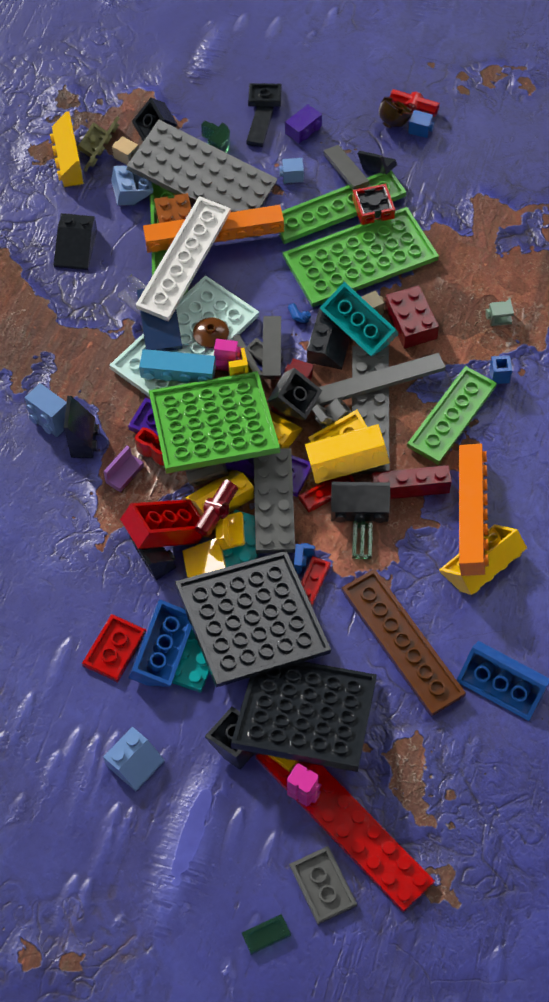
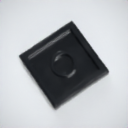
M250 83L248 107H281L282 84Z

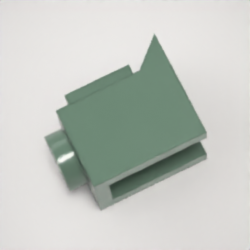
M510 298L506 302L490 303L489 309L485 310L486 319H489L491 326L512 324L511 316H514V311Z

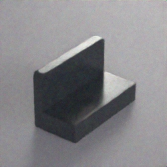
M364 151L357 153L364 170L387 175L397 166L396 159Z

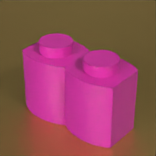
M216 339L214 347L216 370L229 372V362L241 360L242 347L239 346L238 341Z

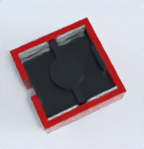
M386 184L353 190L352 200L361 225L375 223V220L381 219V221L395 219V207Z

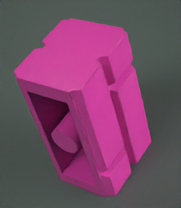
M299 763L295 765L287 778L288 796L295 800L298 799V802L305 806L310 805L311 802L315 803L321 793L319 791L321 784L318 783V774L311 770L307 771V768Z

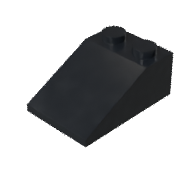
M61 213L57 229L54 267L88 270L97 233L95 216Z
M67 396L64 432L71 458H93L94 451L98 449V441L95 439L96 435H99V424H96L95 417L72 396Z

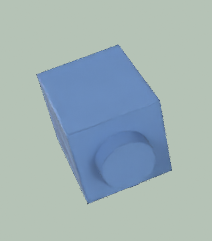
M302 158L282 159V166H279L280 177L283 176V183L304 182Z

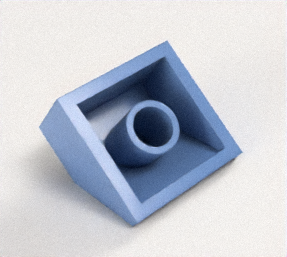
M133 727L103 756L106 766L135 791L165 762L148 739Z

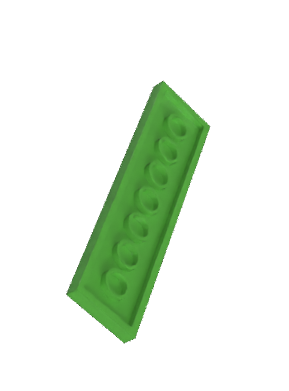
M392 171L387 175L378 173L367 178L369 180V186L367 187L386 184L392 202L406 197L405 189ZM347 185L283 210L284 232L278 233L283 243L287 244L358 216L352 200L353 189Z

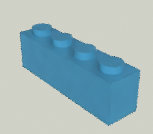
M143 349L139 365L140 376L149 380L161 379L164 381H181L183 383L214 379L216 358L212 355Z

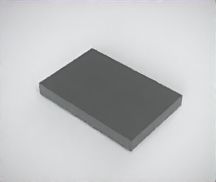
M329 846L289 864L317 925L357 907V903Z

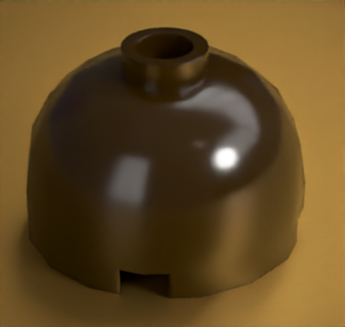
M385 96L379 106V116L383 121V125L388 128L392 126L397 128L405 125L412 115L410 113L411 110L399 101L397 103L392 102L393 98Z

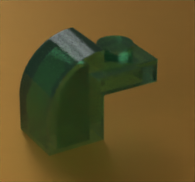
M204 120L201 124L202 136L208 139L209 145L227 153L230 148V130L228 126L223 122L216 126Z

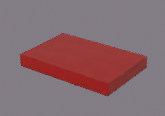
M111 614L83 660L82 666L118 683L141 644L146 629Z

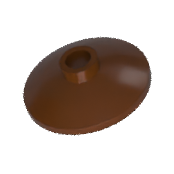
M218 318L202 319L193 329L195 341L200 346L206 348H214L216 339L227 340L229 336L227 324Z

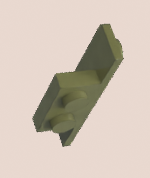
M117 116L108 131L94 122L92 123L77 147L78 150L90 157L83 170L87 171L89 166L93 168L98 160L95 158L96 155L100 156L105 149L103 144H108L112 137L110 135L111 131L115 133L120 125L117 123L120 117Z

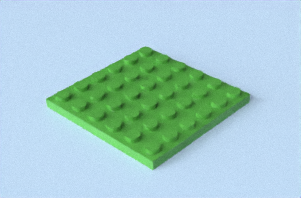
M258 371L149 390L166 474L280 453L279 442Z

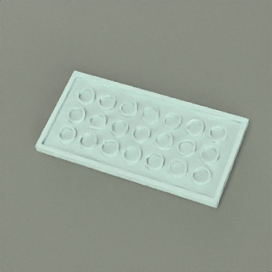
M205 275L182 297L176 308L183 349L168 352L214 356V348L202 347L195 341L193 337L195 325L205 318L221 319L227 324L229 329L227 340L233 341V336L240 335L259 317V311ZM144 333L110 364L112 371L148 397H150L149 390L188 384L181 381L141 378L139 365L142 350L146 349Z

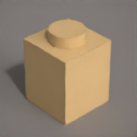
M122 136L112 146L113 156L118 161L127 165L139 149L138 144Z

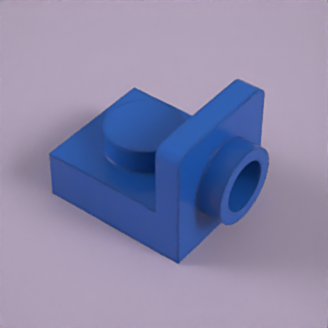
M308 543L296 544L294 569L297 574H301L302 567H306L307 557H315L314 545Z

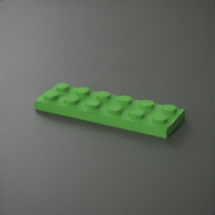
M465 366L409 440L407 448L439 465L494 391L497 382Z

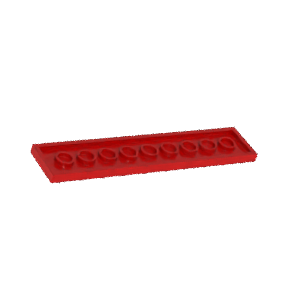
M258 753L256 759L287 791V778L292 770L289 772L270 756ZM298 761L297 764L299 763L306 767L307 771L311 770L318 774V783L321 784L319 789L321 793L315 803L311 802L308 806L300 802L298 803L404 913L434 884L435 880L322 765Z

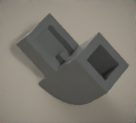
M337 398L326 408L318 404L312 408L316 414L314 416L323 429L352 412L344 401Z

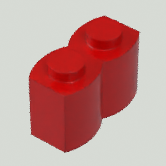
M142 427L134 437L137 451L143 456L152 457L156 463L164 466L158 436L151 429Z

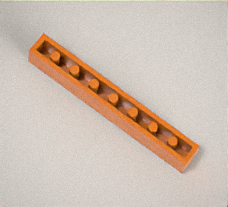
M275 205L231 212L214 243L284 232V218L281 206ZM185 219L143 225L147 253L168 250Z
M482 443L459 445V566L461 576L485 575V566H489L488 554H485V551H489L488 539H485V535H488V523L485 524V520H488V509H484V506L488 505V496L484 494V491H488L487 479H484V477L488 476L487 465H484V462H487V451H483Z

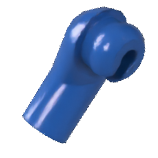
M294 303L288 306L293 320L301 323L309 322L311 318L310 312H299Z

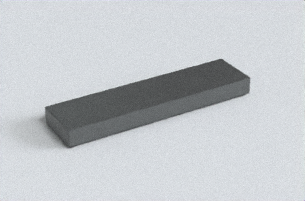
M339 145L324 150V156L353 190L369 186V180Z
M263 316L262 379H280L281 316Z

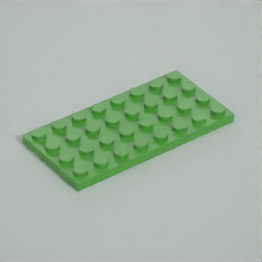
M408 207L395 211V219L385 221L378 219L375 220V223L359 224L283 252L285 262L312 308L325 303L343 282L347 283L354 291H358L435 262L439 258V255Z

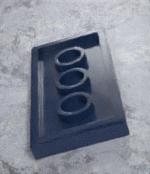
M145 289L137 290L138 300ZM140 310L146 350L173 351L183 349L177 310L174 311L169 322Z

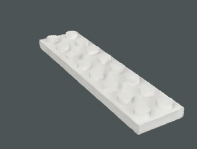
M198 197L136 303V309L169 322L230 215L231 208L203 197Z

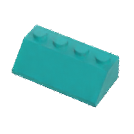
M345 282L320 307L333 322L371 357L386 348L399 335L398 331Z

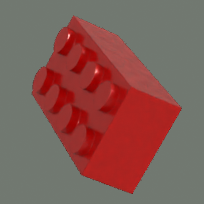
M190 499L130 503L120 519L138 549L197 544L203 537L194 529L201 515Z

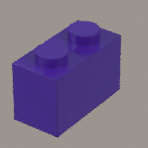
M307 104L285 121V134L300 144L313 132L321 128L322 114Z

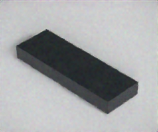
M273 107L256 108L246 145L263 147L273 115Z

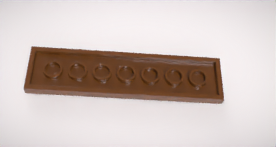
M375 569L342 587L341 591L431 717L465 697L466 692Z

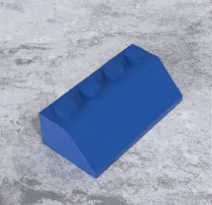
M159 599L128 677L129 679L147 686H171L192 629L183 608Z
M480 641L471 648L457 678L458 683L528 721H530L549 686L548 677Z

